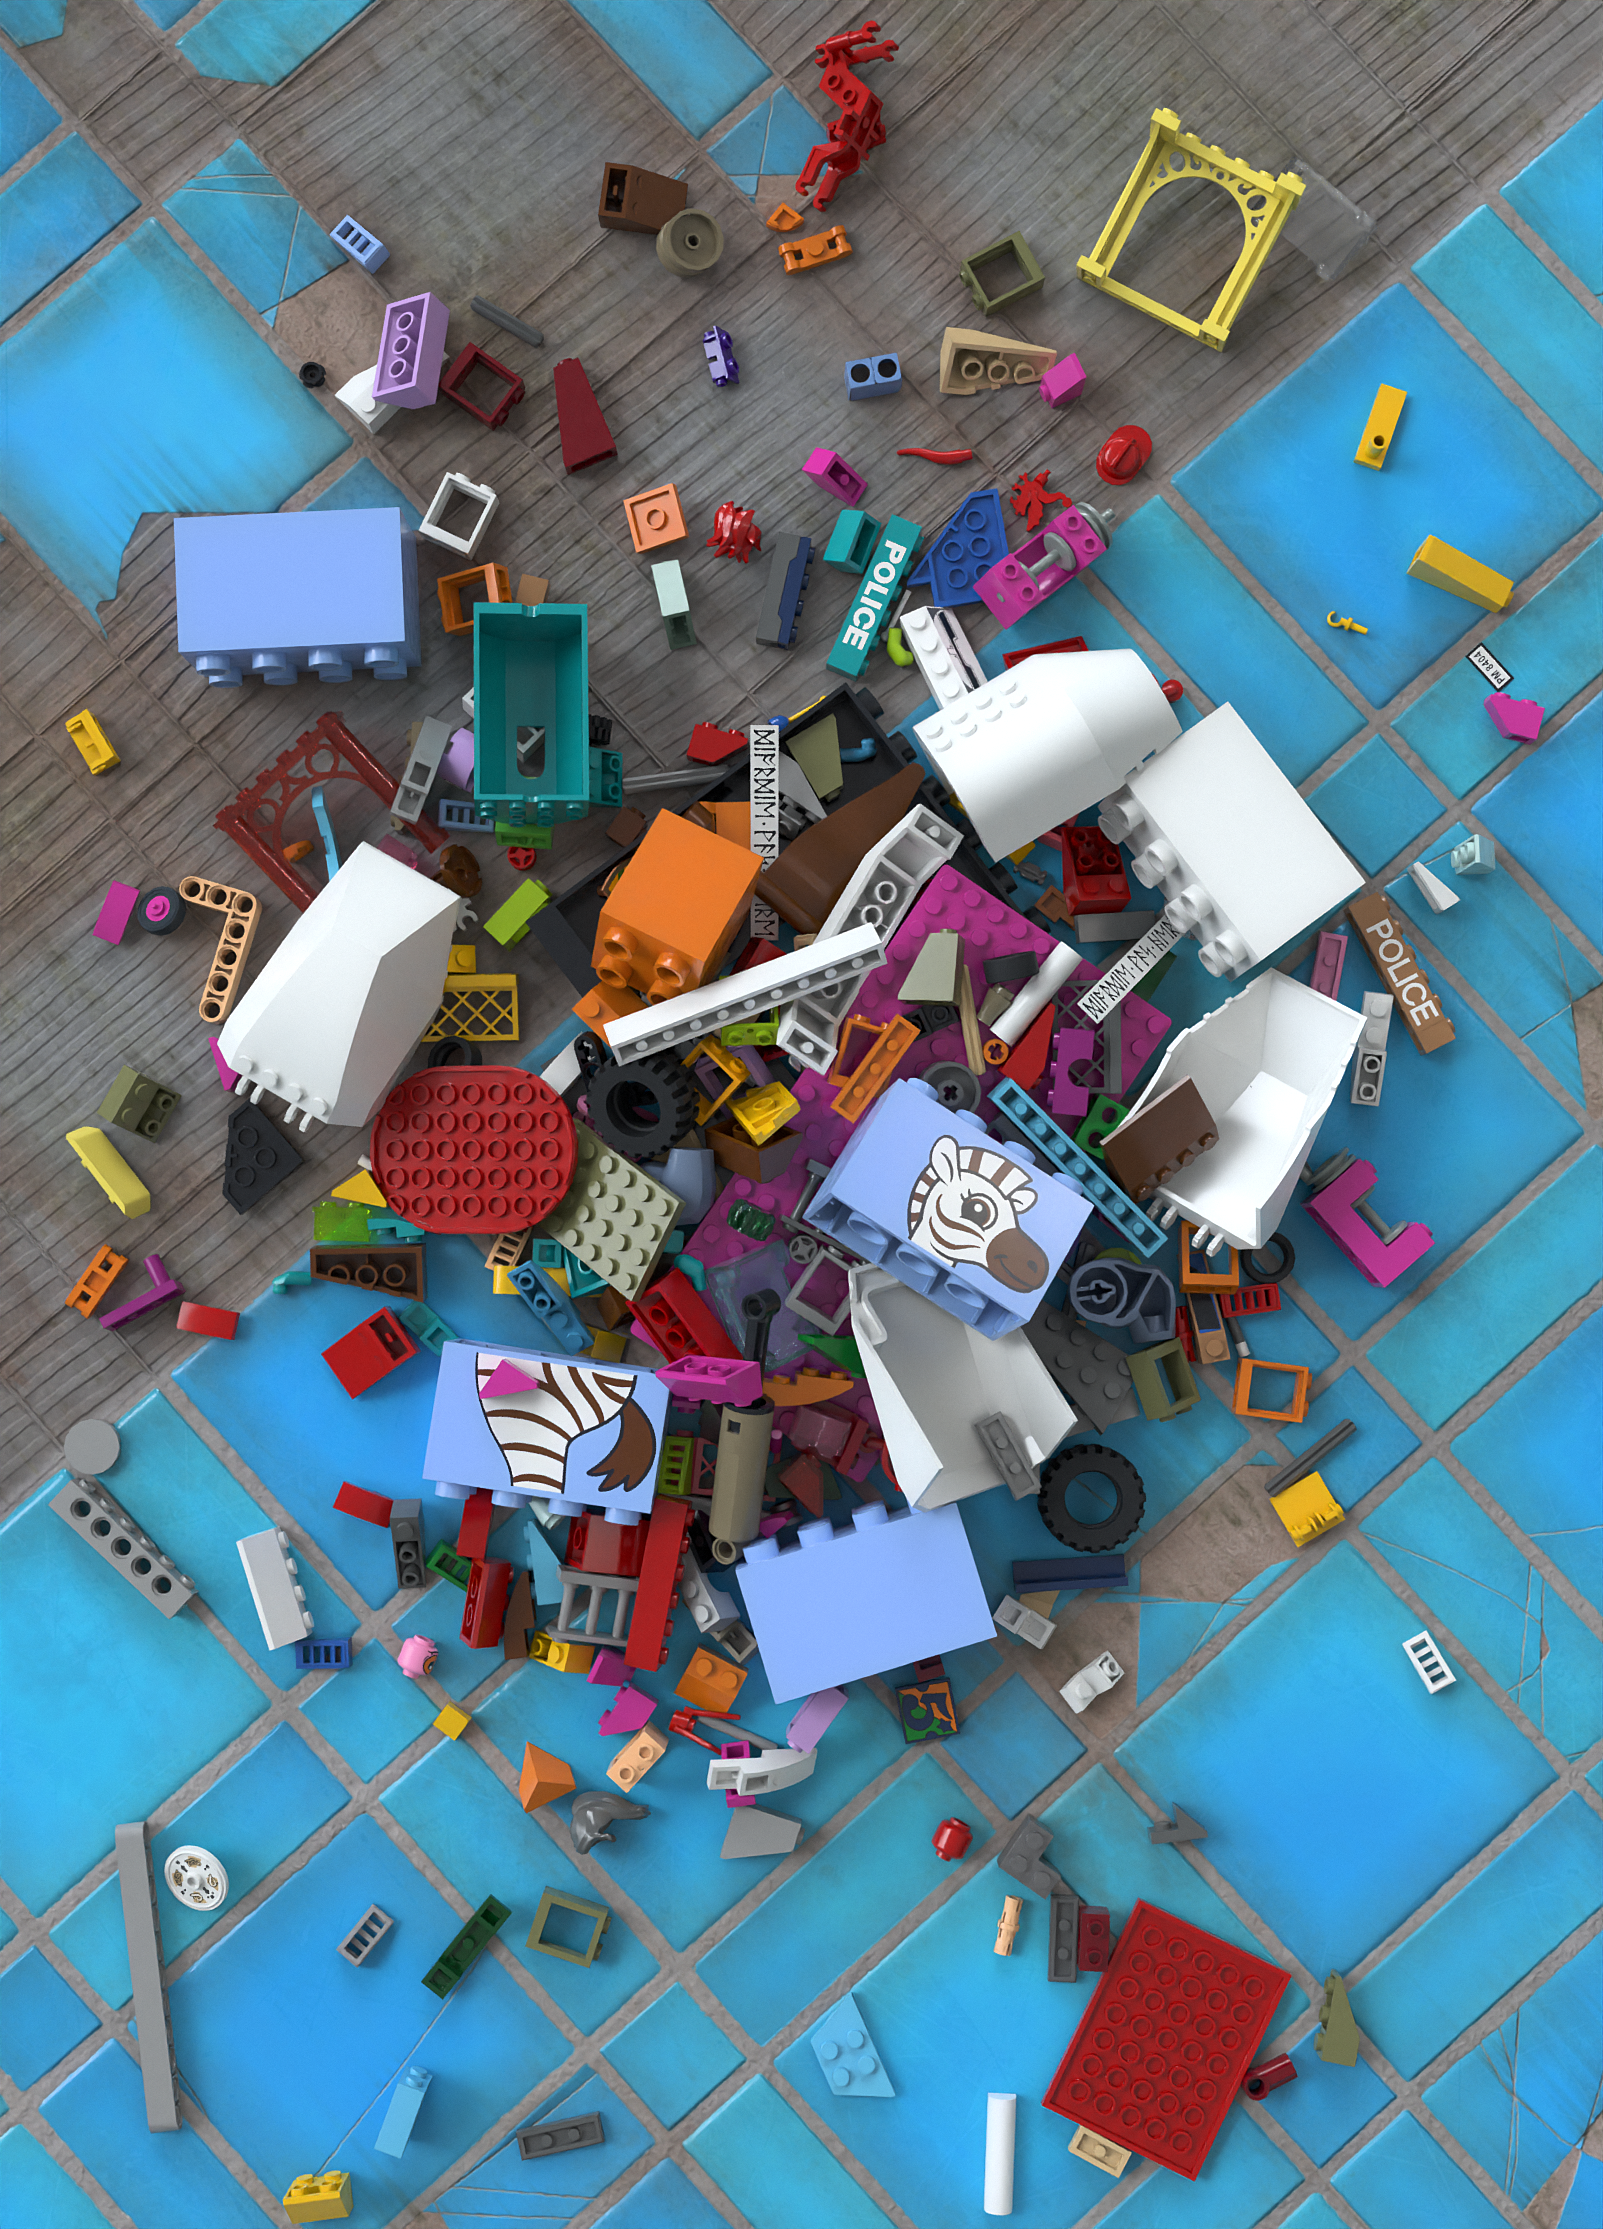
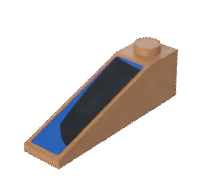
M1204 1249L1189 1252L1190 1273L1210 1274ZM1184 1293L1191 1330L1194 1332L1193 1340L1198 1363L1208 1364L1230 1359L1216 1295Z

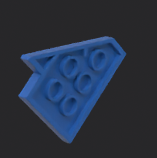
M997 488L971 492L907 580V588L930 584L934 607L954 608L983 603L984 601L973 586L993 566L1009 555Z

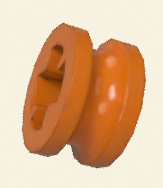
M990 1039L982 1046L984 1060L988 1063L1000 1064L1007 1059L1008 1047L1003 1041ZM997 1043L1000 1045L999 1051L1002 1054L999 1058L995 1056V1060L990 1058L991 1052L988 1051V1048L990 1046L995 1047Z

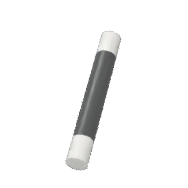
M1236 1316L1225 1318L1239 1357L1249 1355L1250 1352Z

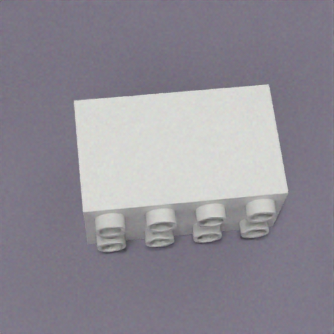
M1226 702L1172 741L1159 754H1155L1143 762L1144 767L1139 772L1134 769L1124 776L1126 783L1119 790L1105 797L1098 805L1099 810L1102 812V815L1098 817V824L1102 832L1114 844L1124 841L1136 857L1131 862V867L1139 881L1150 889L1155 885L1158 886L1170 902L1165 906V912L1170 922L1182 933L1191 930L1203 946L1198 951V955L1204 967L1215 977H1220L1224 974L1230 982L1259 963L1366 883L1229 702Z

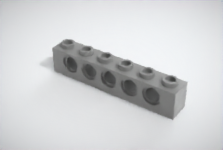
M79 1478L70 1480L48 1505L169 1620L175 1617L199 1592L194 1587L196 1585L195 1582L188 1575H181L174 1568L176 1565L168 1556H161L154 1549L155 1544L144 1535L141 1537L134 1531L135 1525L124 1516L121 1518L113 1511L115 1507L109 1500L98 1497L93 1492L95 1488L86 1479L80 1480ZM82 1501L89 1503L91 1507L89 1515H84L81 1512L80 1504ZM102 1520L110 1523L111 1530L109 1534L101 1531L100 1523ZM122 1539L130 1542L131 1550L129 1553L121 1550L120 1543ZM142 1558L150 1561V1572H145L141 1569L140 1562ZM162 1577H166L171 1581L172 1587L170 1591L162 1589L160 1585Z

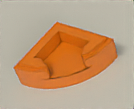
M782 202L766 222V227L777 232H789L800 227L804 223V218Z
M304 840L282 850V853L288 861L295 863L314 851L315 848L310 840Z

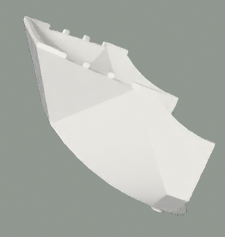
M363 841L300 917L226 1021L217 1044L228 1067L243 1075L238 1082L235 1093L240 1096L243 1095L252 1080L258 1084L250 1099V1102L255 1105L261 1100L266 1089L292 1103L286 1112L284 1121L288 1124L296 1118L299 1108L307 1113L299 1127V1130L302 1132H306L309 1129L314 1117L326 1124L363 1127L383 1107L387 1096L398 1085L417 1047L430 1025L434 1022L443 1002L444 982L448 975L446 970L449 953L452 951L451 941L453 929L456 927L461 896Z
M1270 968L1247 984L1246 989L1237 996L1226 999L1225 1004L1211 1014L1209 1012L1205 1014L1203 1020L1190 1029H1184L1166 1049V1055L1149 1085L1119 1126L1184 1076L1188 1075L1191 1077L1216 1124L1219 1140L1213 1148L1208 1151L1205 1150L1196 1157L1190 1166L1183 1167L1174 1174L1168 1183L1160 1185L1151 1193L1149 1198L1154 1200V1202L1146 1212V1216L1151 1221H1154L1164 1206L1169 1210L1162 1217L1159 1225L1163 1229L1167 1230L1175 1222L1177 1215L1200 1227L1191 1244L1197 1249L1207 1240L1209 1233L1214 1235L1215 1238L1210 1242L1206 1250V1254L1211 1257L1215 1256L1224 1242L1237 1250L1261 1249L1279 1226L1327 1110L1367 1022V1017Z

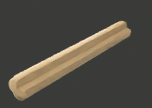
M963 964L961 1000L958 1007L969 1069L978 1076L985 1074L986 1068L968 966Z

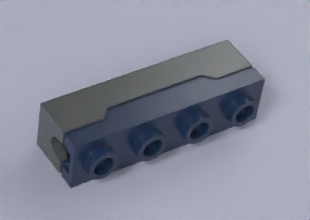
M779 531L757 629L756 644L788 650L790 643H795L798 627L794 626L796 616L801 617L804 604L803 600H799L801 590H807L810 574L805 573L807 563L813 564L816 549L811 547V538Z

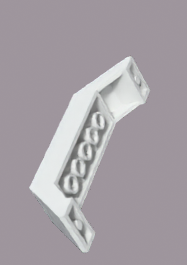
M918 804L864 856L813 944L872 923L883 949H885L921 885L946 860L951 859L964 835L922 804ZM871 970L781 1004L776 1045L820 1075H824L838 1052L836 1050L839 1025Z

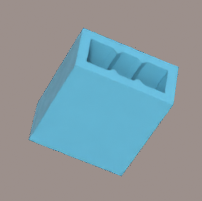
M406 2066L395 2089L374 2149L401 2159L410 2140L432 2079V2075L427 2074L424 2068L418 2066L410 2068Z

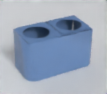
M897 353L846 362L844 379L848 400L850 392L851 401L898 392L902 387V378ZM895 363L897 371L894 376L885 378L879 374L878 364ZM867 366L870 370L868 380L862 383L854 381L851 377V369Z

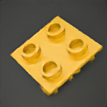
M1317 1471L1288 1487L1276 1497L1269 1498L1297 1547L1345 1520L1342 1508L1339 1504H1336Z

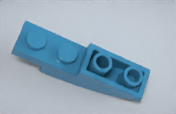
M530 1260L507 1273L510 1281L538 1319L543 1317L570 1356L594 1344L595 1337L581 1320L580 1310L558 1283L539 1265Z

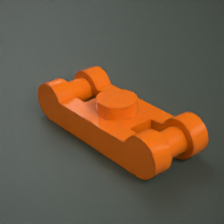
M839 225L829 231L793 243L788 242L780 245L778 251L780 257L785 260L784 269L786 274H797L851 255L853 250L850 243L846 241L845 236L847 233L845 227ZM835 241L837 247L830 250L828 243ZM801 253L803 259L796 260L794 255Z
M105 1244L75 1285L65 1304L71 1308L76 1307L81 1311L82 1316L89 1319L95 1313L99 1303L118 1275L127 1266L129 1259L123 1255H116L113 1253V1248ZM105 1261L112 1265L109 1271L101 1267ZM84 1292L91 1296L88 1302L81 1298Z

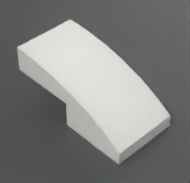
M1009 1595L1005 1596L992 1617L993 1620L1014 1634L1020 1635L1039 1649L1044 1648L1057 1627L1056 1624Z

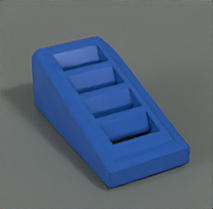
M352 1637L295 1641L296 1669L350 1668L353 1665ZM303 1646H309V1662H304ZM315 1646H319L320 1661H315ZM325 1646H330V1661H326ZM336 1646L341 1648V1660H336Z

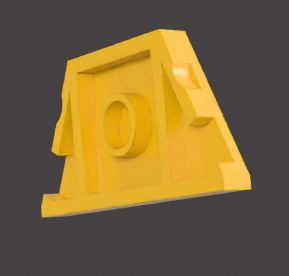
M780 1081L746 1090L747 1097L733 1100L730 1097L725 1102L727 1109L758 1145L762 1144L801 1110L797 1100Z

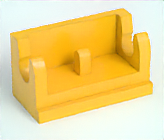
M85 709L82 713L65 723L66 729L72 736L94 776L121 761L95 715L88 709Z

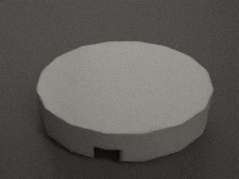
M89 1419L81 1421L73 1426L66 1436L64 1445L66 1459L74 1469L81 1473L93 1475L105 1472L114 1466L120 1457V1435L115 1427L105 1420Z

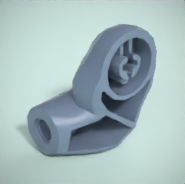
M672 1147L667 1163L654 1160L639 1165L686 1202L676 1225L700 1223L715 1203L716 1174L713 1150L695 1147Z
M1101 1258L1078 1267L1069 1278L1067 1288L1069 1302L1074 1310L1084 1319L1113 1329L1129 1327L1134 1344L1175 1338L1176 1300L1173 1283L1159 1266L1137 1264L1124 1258Z

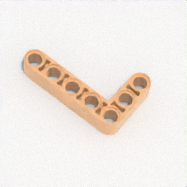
M190 876L182 880L179 891L181 896L193 904L228 914L199 1006L200 1016L204 1020L212 1024H222L230 1015L260 919L262 904L258 898L248 892ZM199 884V894L191 897L189 894L191 886ZM226 892V901L221 905H217L215 902L217 894ZM245 900H252V909L247 913H243L241 909ZM237 926H244L245 933L243 937L235 939L233 936L234 929ZM230 952H235L237 956L235 963L227 965L225 962L226 955ZM222 978H227V989L219 992L217 989L218 981ZM218 1004L220 1013L217 1017L211 1018L209 1016V1009L212 1005Z

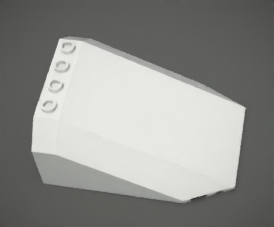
M873 1263L849 1270L848 1280L852 1329L897 1482L913 1508L922 1512H928L1006 1484L974 1426L1001 1411L1032 1469L1052 1455L1078 1420L1021 1327L992 1341Z

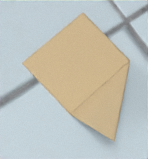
M1060 1590L1021 1594L1019 1602L1048 1619Z

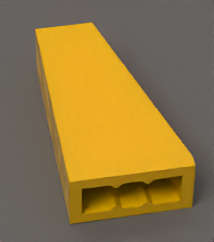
M1429 535L1419 546L1406 573L1494 613H1497L1503 606L1507 608L1514 595V592L1510 591L1514 583L1513 581L1432 535Z

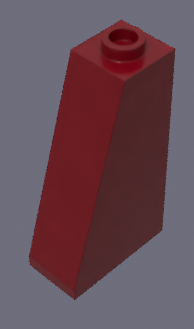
M567 358L560 361L556 367H553L563 463L567 474L570 475L614 457L618 453L579 358Z

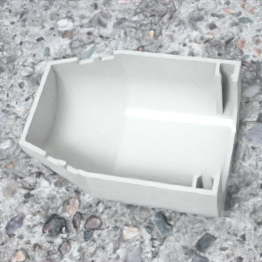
M1132 649L1034 654L912 727L940 783L948 795L952 794L953 791L955 792L984 847L995 863L1119 790L1126 783L1124 776L1133 768L1139 772L1144 767L1142 760L1152 751L1159 754L1183 732L1158 683L1144 662Z

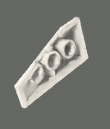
M443 352L441 367L450 359L445 352ZM377 365L355 375L335 394V397L373 434L401 408V406L375 401L372 398Z

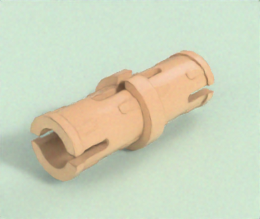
M1006 1895L1003 1913L997 1923L999 1930L993 1951L1000 1955L1011 1956L1014 1937L1020 1928L1018 1921L1024 1900L1018 1896Z

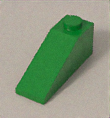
M798 1334L797 1339L839 1368L850 1371L852 1377L867 1378L855 1335Z

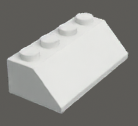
M280 1526L237 1541L236 1544L269 1651L310 1635L312 1633L311 1628L314 1627V1621L309 1611L306 1612L303 1601L306 1600L302 1585H298L295 1578L297 1566L294 1559L289 1558L287 1552L289 1540L285 1531L281 1532Z

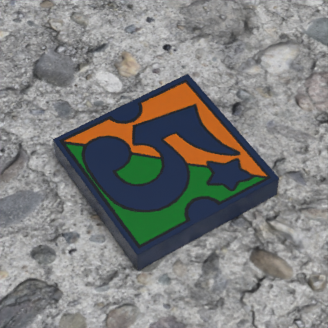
M949 1677L895 1687L905 1744L960 1734Z

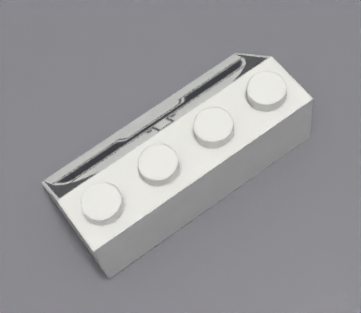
M924 606L900 617L902 633L939 710L988 682L952 608Z

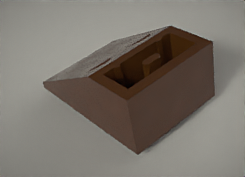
M605 162L598 212L600 227L658 235L661 228L680 211L685 210L688 184L633 165Z

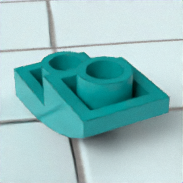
M382 1218L367 1219L368 1230H376V1235L392 1234L393 1228H396L397 1238H405V1243L422 1241L421 1236L429 1235L425 1230L415 1227L414 1224L407 1221Z

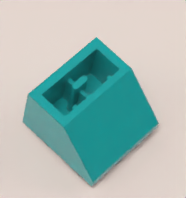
M589 747V807H622L623 753Z

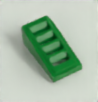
M440 1539L426 1558V1567L467 1593L468 1584L464 1581L470 1574L472 1560L465 1556L456 1555L457 1549L443 1539ZM444 1552L447 1553L441 1564H439L438 1560ZM454 1558L457 1561L449 1571L446 1568ZM462 1565L467 1566L459 1578L455 1576Z

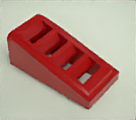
M1277 1283L1238 1288L1234 1295L1236 1311H1232L1231 1294H1218L1222 1318L1281 1310ZM1253 1291H1256L1258 1308H1255ZM1241 1293L1245 1295L1247 1309H1243Z

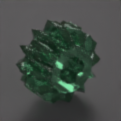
M736 1199L735 1203L731 1205L726 1218L729 1226L756 1241H766L768 1236L771 1235L776 1222L774 1215L769 1213V1211L743 1199Z

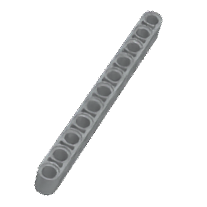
M146 1821L119 1824L115 1829V1843L148 2126L151 2134L175 2131L182 2128L183 2116L149 1826Z

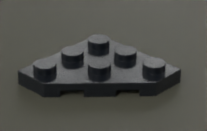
M251 1098L228 1116L229 1131L228 1143L226 1144L225 1181L222 1194L240 1215L247 1212L305 1161L259 1106L250 1102Z

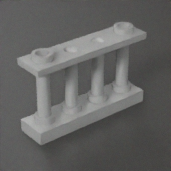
M558 1564L556 1577L565 1587L558 1626L547 1625L546 1627L549 1637L558 1643H569V1640L627 1647L629 1635L623 1634L630 1595L637 1592L640 1577L581 1571L573 1566ZM579 1584L588 1585L592 1590L585 1630L569 1628L575 1589L579 1588ZM607 1588L617 1589L619 1593L612 1633L596 1631L602 1595Z

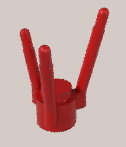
M685 1706L684 1711L677 1709L674 1712L668 1730L683 1737L685 1736L708 1750L721 1755V1749L693 1734L697 1720L692 1717L701 1716L740 1720L741 1716L739 1714L697 1710Z

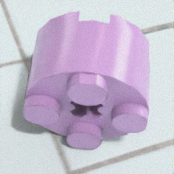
M460 728L450 740L453 744L448 753L445 754L443 752L437 768V774L445 781L472 794L474 792V733Z

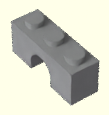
M689 1546L687 1554H683L681 1564L685 1565L682 1581H678L677 1584L701 1633L722 1631L741 1616L729 1592L717 1591L710 1584L707 1577L708 1573H701Z

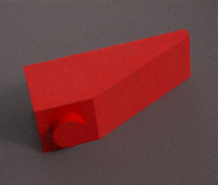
M1052 1003L1045 1005L1011 1049L1007 1059L996 1070L1004 1077L1011 1078L1023 1091L1028 1092L1030 1088L1034 1090L1043 1079L1041 1073L1045 1068L1056 1007Z

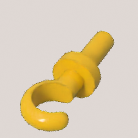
M1332 611L1327 616V622L1332 627L1343 625L1346 631L1352 629L1364 635L1367 634L1368 628L1354 623L1351 617L1348 620L1341 618L1338 623H1333L1330 617L1336 612Z

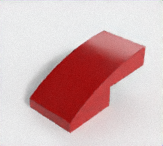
M182 1301L176 1328L235 1340L240 1313Z
M344 1481L333 1508L388 1528L394 1500L375 1491L371 1492Z

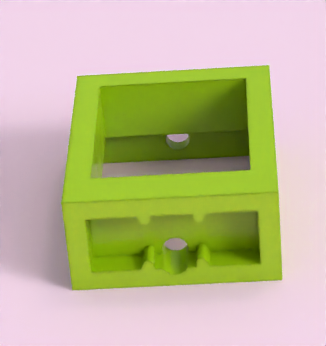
M528 878L483 927L510 952L529 932L530 928L526 921L552 902L550 897L553 894L538 879L534 883Z
M719 976V980H722L729 976ZM778 1006L769 1009L770 1023H735L721 1027V1046L776 1045L779 1028Z

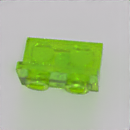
M320 1201V1207H312V1212H315L313 1240L370 1242L371 1230H368L367 1219H371L372 1209L364 1208V1203L348 1202L347 1208L337 1207V1202Z

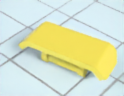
M86 1126L66 1134V1139L82 1158V1165L88 1168L102 1186L112 1204L116 1203L122 1212L131 1219L150 1211V1193L100 1129Z

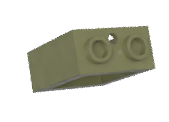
M1020 231L962 260L959 272L964 287L969 286L973 293L971 298L975 308L978 311L982 310L985 317L1043 288L1045 276ZM1011 252L1027 283L989 302L973 271Z
M1179 1337L1157 1342L1126 1356L1147 1421L1158 1418L1160 1423L1176 1418V1415L1192 1410L1191 1405L1201 1400ZM1160 1357L1176 1402L1169 1404L1154 1361Z
M546 1886L525 1947L590 1968L592 1960L598 1961L603 1944L598 1943L600 1934H607L612 1917L607 1916L609 1907ZM552 1903L598 1918L587 1954L540 1939Z

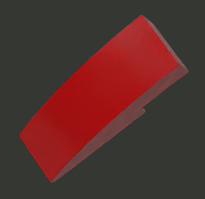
M477 1487L476 1494H470L469 1499L465 1500L456 1555L480 1559L486 1558L495 1504L491 1503L493 1489Z

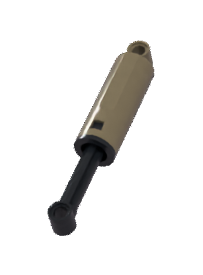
M769 1288L745 1296L741 1304L743 1315L748 1320L743 1360L760 1363L762 1388L770 1323L781 1307L779 1295ZM765 1395L753 1400L751 1405L737 1407L731 1402L723 1403L709 1532L717 1538L712 1545L714 1557L718 1562L726 1565L744 1557L743 1548L751 1545V1541L759 1535L775 1401Z

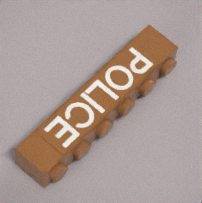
M1376 892L1344 909L1343 911L1387 994L1394 996L1393 1005L1420 1056L1456 1039L1453 1034L1455 1027L1448 1017H1444L1440 1009L1442 1008V1003L1437 994H1432L1427 985L1429 984V978L1423 969L1419 970L1415 962L1416 954L1409 944H1405L1401 936L1403 935L1402 927L1397 920L1393 921L1389 914L1390 905L1384 896L1380 897L1379 893Z

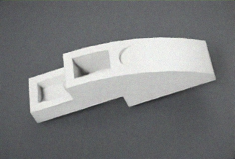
M1364 991L1361 1015L1367 1017V1022L1353 1052L1350 1090L1351 1103L1379 1106L1387 1056L1385 1048L1394 997L1392 994Z
M813 1748L809 1754L804 1750L799 1753L794 1749L762 1750L761 1758L710 1760L707 1777L709 1790L737 1789L739 1796L755 1795L783 1789L813 1774L817 1749Z

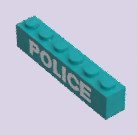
M891 515L826 662L827 670L855 682L859 675L864 677L870 661L866 660L869 651L875 652L881 636L877 635L880 626L886 627L892 613L888 608L892 601L897 602L903 588L899 583L903 576L908 577L914 562L910 561V558L914 551L919 552L924 541V537L921 536V526L896 515Z

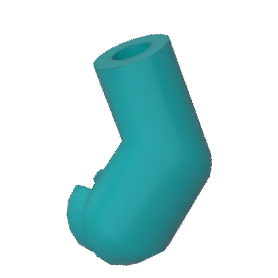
M288 1271L275 1277L272 1281V1284H274L273 1293L286 1294L288 1292V1285L310 1286L312 1281L311 1272Z

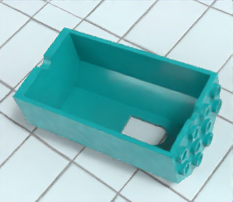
M474 602L475 816L509 824L511 827L537 824L538 827L543 828L553 827L554 824H561L572 820H580L588 816L587 604L539 603L536 606H526L522 603ZM517 727L545 728V769L538 778L527 779L517 769Z

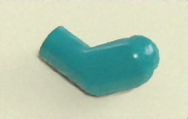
M687 1254L678 1255L674 1259V1267H678L681 1272L691 1277L692 1286L695 1291L707 1289L703 1263Z

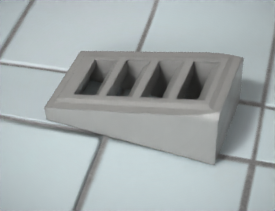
M372 1904L336 1950L358 1968L394 1921ZM372 1914L385 1924L382 1929L368 1919ZM364 1923L377 1933L374 1938L361 1928ZM357 1932L370 1943L367 1947L354 1937ZM349 1942L362 1951L360 1956L347 1947Z

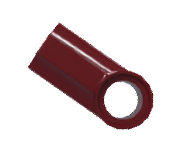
M1283 2053L1256 2068H1248L1240 2086L1250 2099L1260 2101L1266 2098L1270 2091L1297 2078L1298 2075L1288 2055ZM1255 2078L1260 2079V2084L1256 2089H1248L1251 2080Z

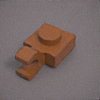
M1051 885L1035 903L1034 908L1054 925L1061 919L1070 929L1075 931L1074 916H1069L1064 894Z

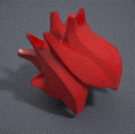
M733 501L724 503L717 509L714 517V536L708 539L706 544L707 547L719 545L718 550L714 554L715 558L730 552L728 554L729 559L736 555L738 563L743 559L747 564L749 562L748 554L753 546L761 552L760 540L762 532L751 522L755 510L743 511V507L734 508Z

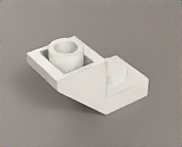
M1106 1651L1075 1674L1059 1692L1077 1714L1083 1711L1098 1694L1112 1688L1122 1677L1124 1671L1109 1651Z

